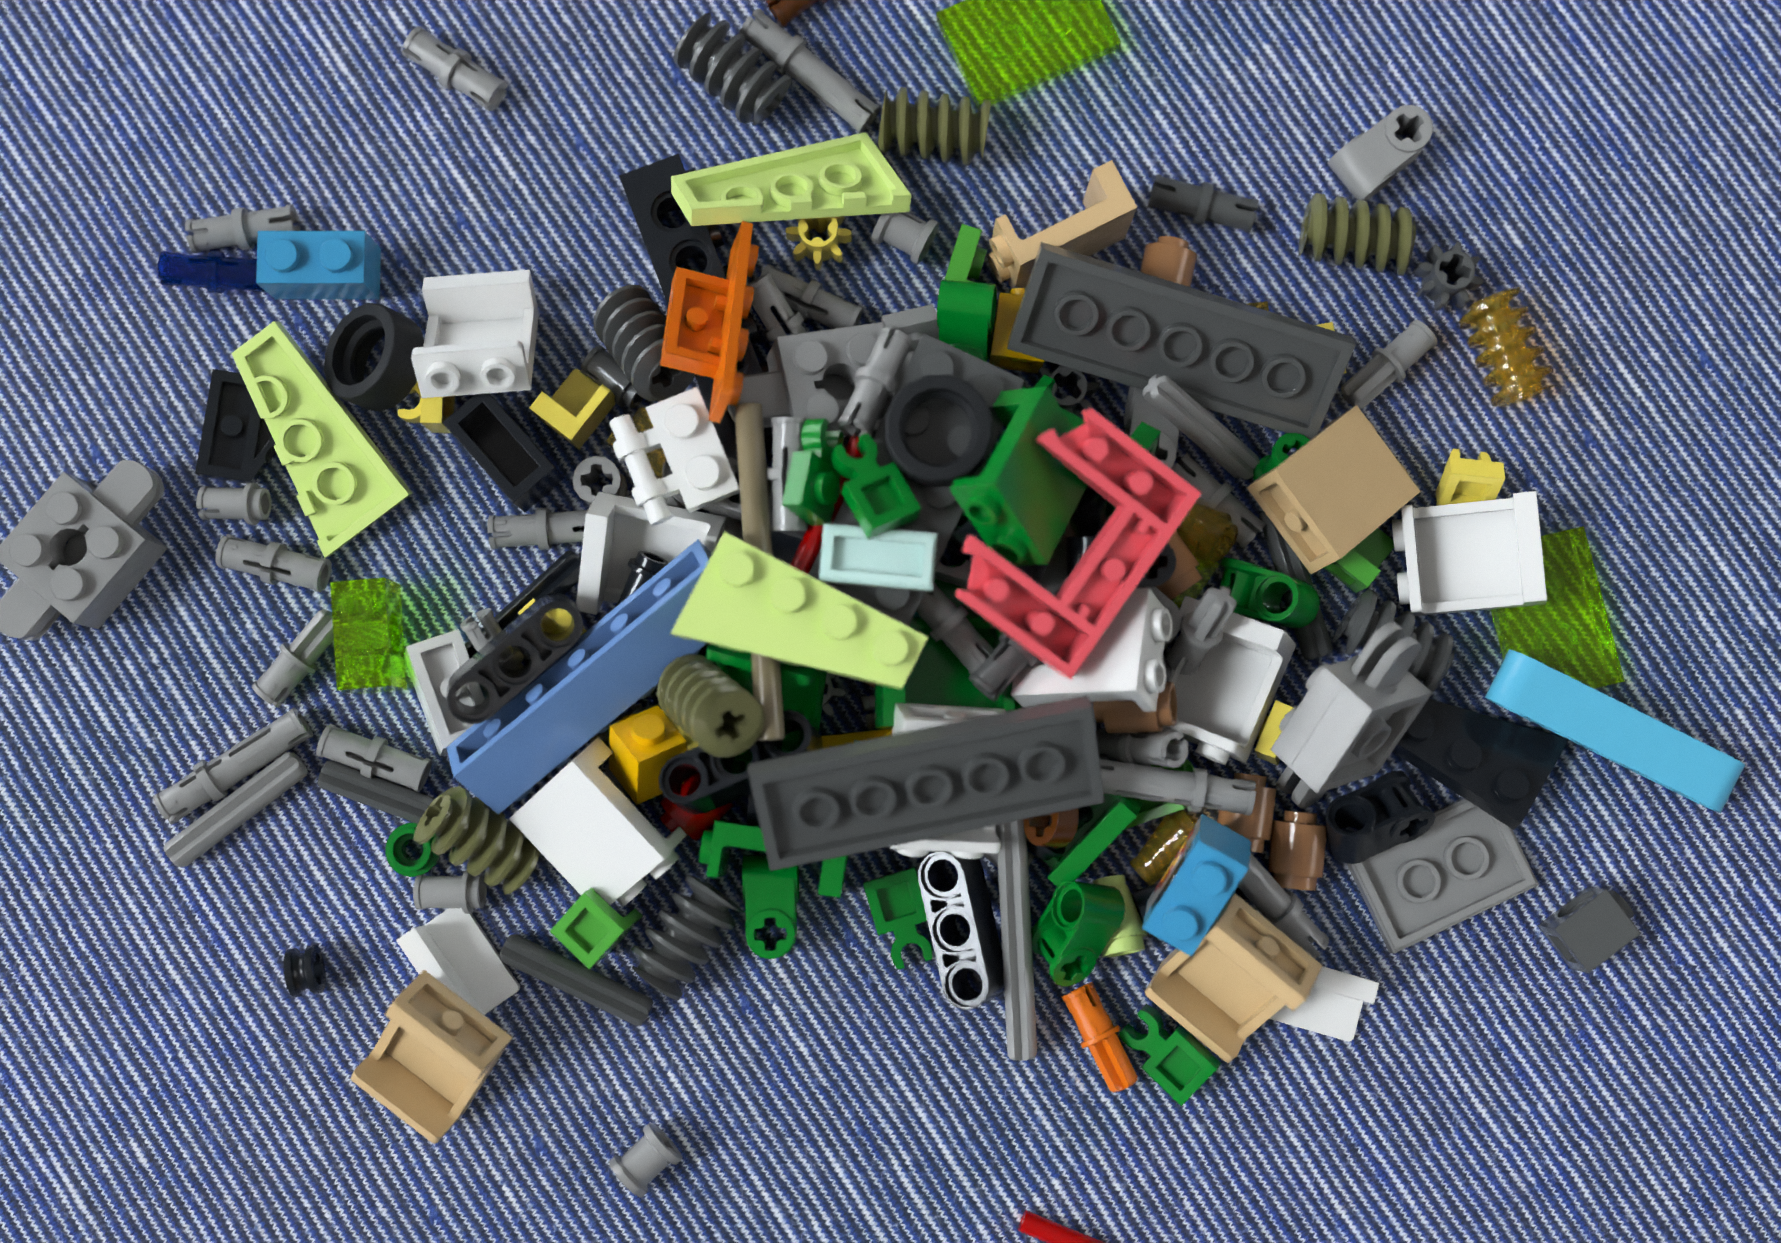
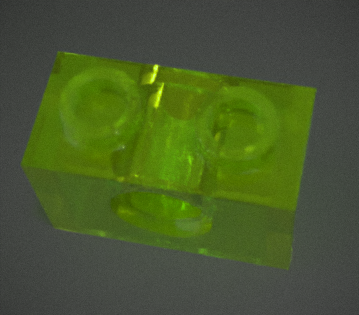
M385 577L330 582L337 691L350 694L407 690L400 584Z

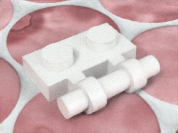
M698 387L647 406L646 410L654 427L647 431L637 432L630 414L621 415L610 421V426L617 440L613 443V448L618 460L626 462L635 488L631 491L637 507H644L652 526L672 518L665 499L681 493L688 513L740 493L739 486L712 421L708 420L709 413ZM662 448L672 474L656 479L646 453Z

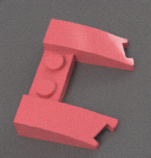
M1092 408L1082 411L1085 423L1060 437L1057 436L1054 429H1049L1041 433L1036 439L1037 443L1116 507L1056 595H1052L972 535L967 537L963 547V553L973 555L967 590H956V597L1054 672L1068 679L1073 678L1201 495L1199 490Z

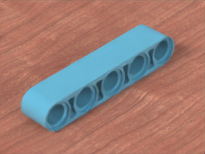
M1511 649L1508 650L1484 697L1559 736L1718 813L1722 812L1745 767V764L1531 657Z

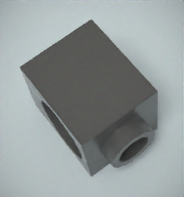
M1594 887L1585 888L1537 925L1569 968L1585 973L1593 971L1641 934L1630 920L1634 913L1623 897L1614 890L1608 892L1607 889Z

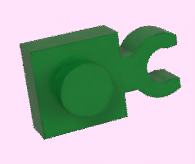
M806 419L801 432L803 451L793 452L782 500L784 507L811 526L831 524L834 505L840 494L839 481L841 475L833 468L831 455L835 445L841 443L843 446L844 435L841 431H827L828 421L826 419Z
M867 433L860 435L857 443L858 451L862 455L860 459L848 456L841 443L835 445L831 455L832 465L840 475L851 479L844 483L841 494L868 540L918 518L922 508L895 462L879 467L876 462L877 445Z
M915 867L863 882L878 936L894 932L895 941L891 948V958L895 967L898 970L905 968L901 951L905 945L910 943L921 947L925 962L932 960L931 944L924 935L917 932L915 924L927 921Z
M1146 1004L1137 1015L1147 1024L1148 1034L1138 1033L1128 1023L1120 1031V1038L1128 1047L1135 1050H1144L1150 1055L1141 1068L1182 1106L1218 1069L1221 1062L1183 1026L1180 1025L1170 1035L1164 1029V1022L1160 1013L1154 1007Z

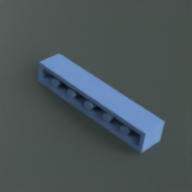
M697 539L581 635L568 651L492 717L482 723L474 724L446 748L453 777L499 815L513 802H518L525 798L533 786L553 769L565 765L573 757L575 751L593 736L608 730L616 718L638 699H644L649 696L658 686L659 678L665 667L675 658L687 654H698L700 649L707 644L706 642L671 636V631L713 553Z

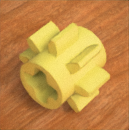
M844 216L797 219L799 222L798 227L791 226L786 228L785 232L788 240L800 241L793 251L794 259L799 261L807 256L809 259L814 260L816 270L821 269L822 261L830 258L841 263L843 258L839 243L852 241L851 230L838 228L842 224ZM815 229L818 233H822L827 229L828 239L823 241L817 236L810 241L809 231Z

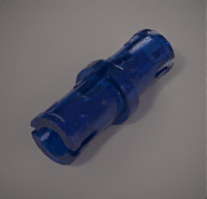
M162 251L159 256L158 278L161 280V285L195 286L207 288L208 292L222 294L225 290H247L267 293L256 284L257 259L226 257L224 252L210 251L208 255Z

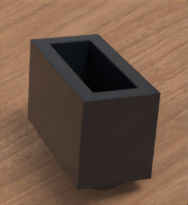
M490 393L475 394L442 422L508 498L524 512L528 511L565 478Z

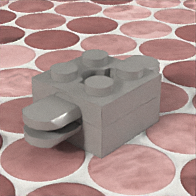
M883 322L777 337L766 357L769 372L744 376L738 404L748 402L761 403L764 428L773 427L771 418L801 417L806 419H826L828 421L827 431H841L838 427V421L842 417L856 387L853 378L857 369L866 365L878 339V334L884 328ZM915 351L908 352L895 380L897 386ZM891 400L885 402L873 429L872 438H874ZM728 405L729 414L735 422L734 406ZM859 428V430H858V432H857V435H856V436H858V437H859V435H860V433H861V429H860V428ZM841 431L844 435L843 447L845 449L851 437Z
M122 460L113 467L96 488L88 481L62 472L0 544V563L18 577L0 599L1 633L13 638L36 641L47 632L61 614L72 623L99 629L168 549V547L139 524L161 499L165 490L162 479L156 471L136 461Z
M1390 622L1378 629L1372 635L1360 655L1334 664L1326 663L1317 668L1306 682L1308 692L1300 704L1290 710L1282 719L1279 725V729L1282 732L1270 750L1287 767L1276 782V785L1285 794L1292 793L1291 800L1301 809L1313 805L1323 797L1327 790L1377 774L1433 693L1407 671L1421 651L1422 646L1413 637H1405V631L1398 624Z

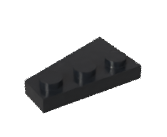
M1428 698L1392 752L1514 830L1523 822L1569 740Z

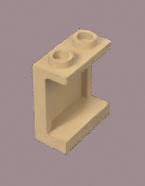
M1113 160L1092 170L1083 199L1085 210L1023 240L1018 238L1006 214L995 219L993 235L989 240L992 252L987 254V259L995 277L1000 283L1007 280L1011 289L1026 288L1041 242L1090 256L1125 239L1137 206Z
M1357 405L1329 422L1322 428L1320 433L1287 459L1246 487L1310 574L1344 557L1421 492L1408 475L1405 467L1399 463L1376 432L1373 424L1365 417Z
M1234 894L1229 898L1192 957L1177 948L1161 962L1145 990V995L1222 1060L1230 1063L1237 1057L1246 1038L1286 1005L1294 1011L1307 1000L1323 965L1237 894Z
M423 970L392 1001L385 1013V1016L390 1021L372 1052L352 1073L351 1080L427 1140L436 1144L465 1113L513 1037L427 971Z

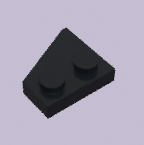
M213 369L195 474L200 477L239 483H255L276 455L274 448L276 444L265 420L260 418L241 374Z

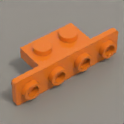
M745 221L741 222L730 250L726 279L677 267L672 279L660 366L714 378L708 420L716 423L721 422L728 405L737 406L744 381V374L736 372L737 361L742 362L748 344L749 330L741 328L742 318L747 319L749 315L754 287L746 285L747 276L752 277L759 253V246L751 244L753 223Z

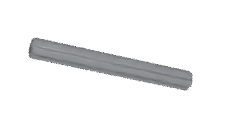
M1023 819L997 824L996 834L1001 841L1000 853H997L1007 1055L1011 1060L1026 1061L1035 1059L1037 1055L1027 837L1024 832Z

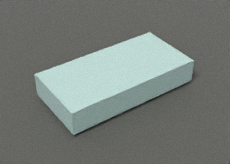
M824 524L819 581L823 583L932 592L937 533L892 529L868 540L861 527Z

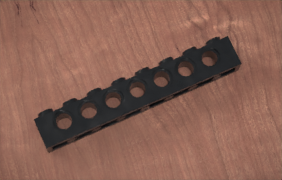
M679 153L619 175L668 305L672 279L676 268L681 267L687 259L693 257L704 259L707 262V266L702 273L724 279L727 277L728 265H721L715 248L724 245L717 225L691 226L688 220L678 228H668L662 225V220L668 212L681 210L671 194V176L696 171L695 167L688 170L684 169ZM749 312L747 319L742 318L741 328L749 330L748 344L744 355L745 362L741 370L738 371L743 373L744 376L769 372L767 361L759 364L752 345L761 342V338L751 312ZM695 374L707 409L710 411L714 378ZM727 406L721 422H713L726 457L738 460L736 425L729 414ZM773 427L764 428L765 450H773ZM771 531L772 556L790 565L802 539L781 532Z

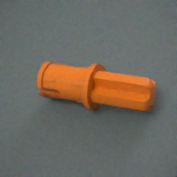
M1089 982L1063 995L1062 999L1070 1014H1072L1084 1040L1080 1043L1082 1049L1089 1048L1109 1090L1115 1093L1132 1086L1137 1081V1074L1116 1034L1121 1029L1118 1024L1113 1025L1100 1001L1093 982Z

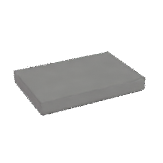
M1461 798L1433 811L1436 817L1433 825L1415 840L1400 843L1368 858L1364 862L1347 864L1389 953H1397L1539 885L1510 827L1465 798Z

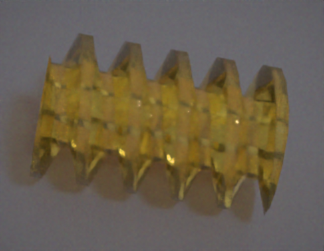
M1520 286L1497 292L1473 303L1467 308L1470 311L1459 321L1462 329H1478L1466 341L1470 349L1486 348L1474 361L1477 368H1494L1482 380L1486 388L1502 387L1490 399L1493 407L1512 406L1558 386H1543L1541 383L1553 371L1552 365L1535 366L1533 363L1545 351L1544 345L1527 346L1525 343L1538 331L1536 326H1518L1517 322L1529 312L1528 306H1510L1509 302L1522 292Z

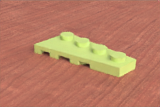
M867 132L671 176V194L691 226L741 223L742 221L764 222L910 212L912 196Z
M273 321L231 353L259 416L265 420L276 444L274 448L282 466H286L298 492L296 497L305 516H309L319 538L317 543L324 558L332 555L413 494L343 402L328 387L326 380L280 321Z
M726 532L723 533L671 631V636L698 640L734 651L757 654L776 659V661L828 671L831 674L899 690L903 688L928 639L927 636Z

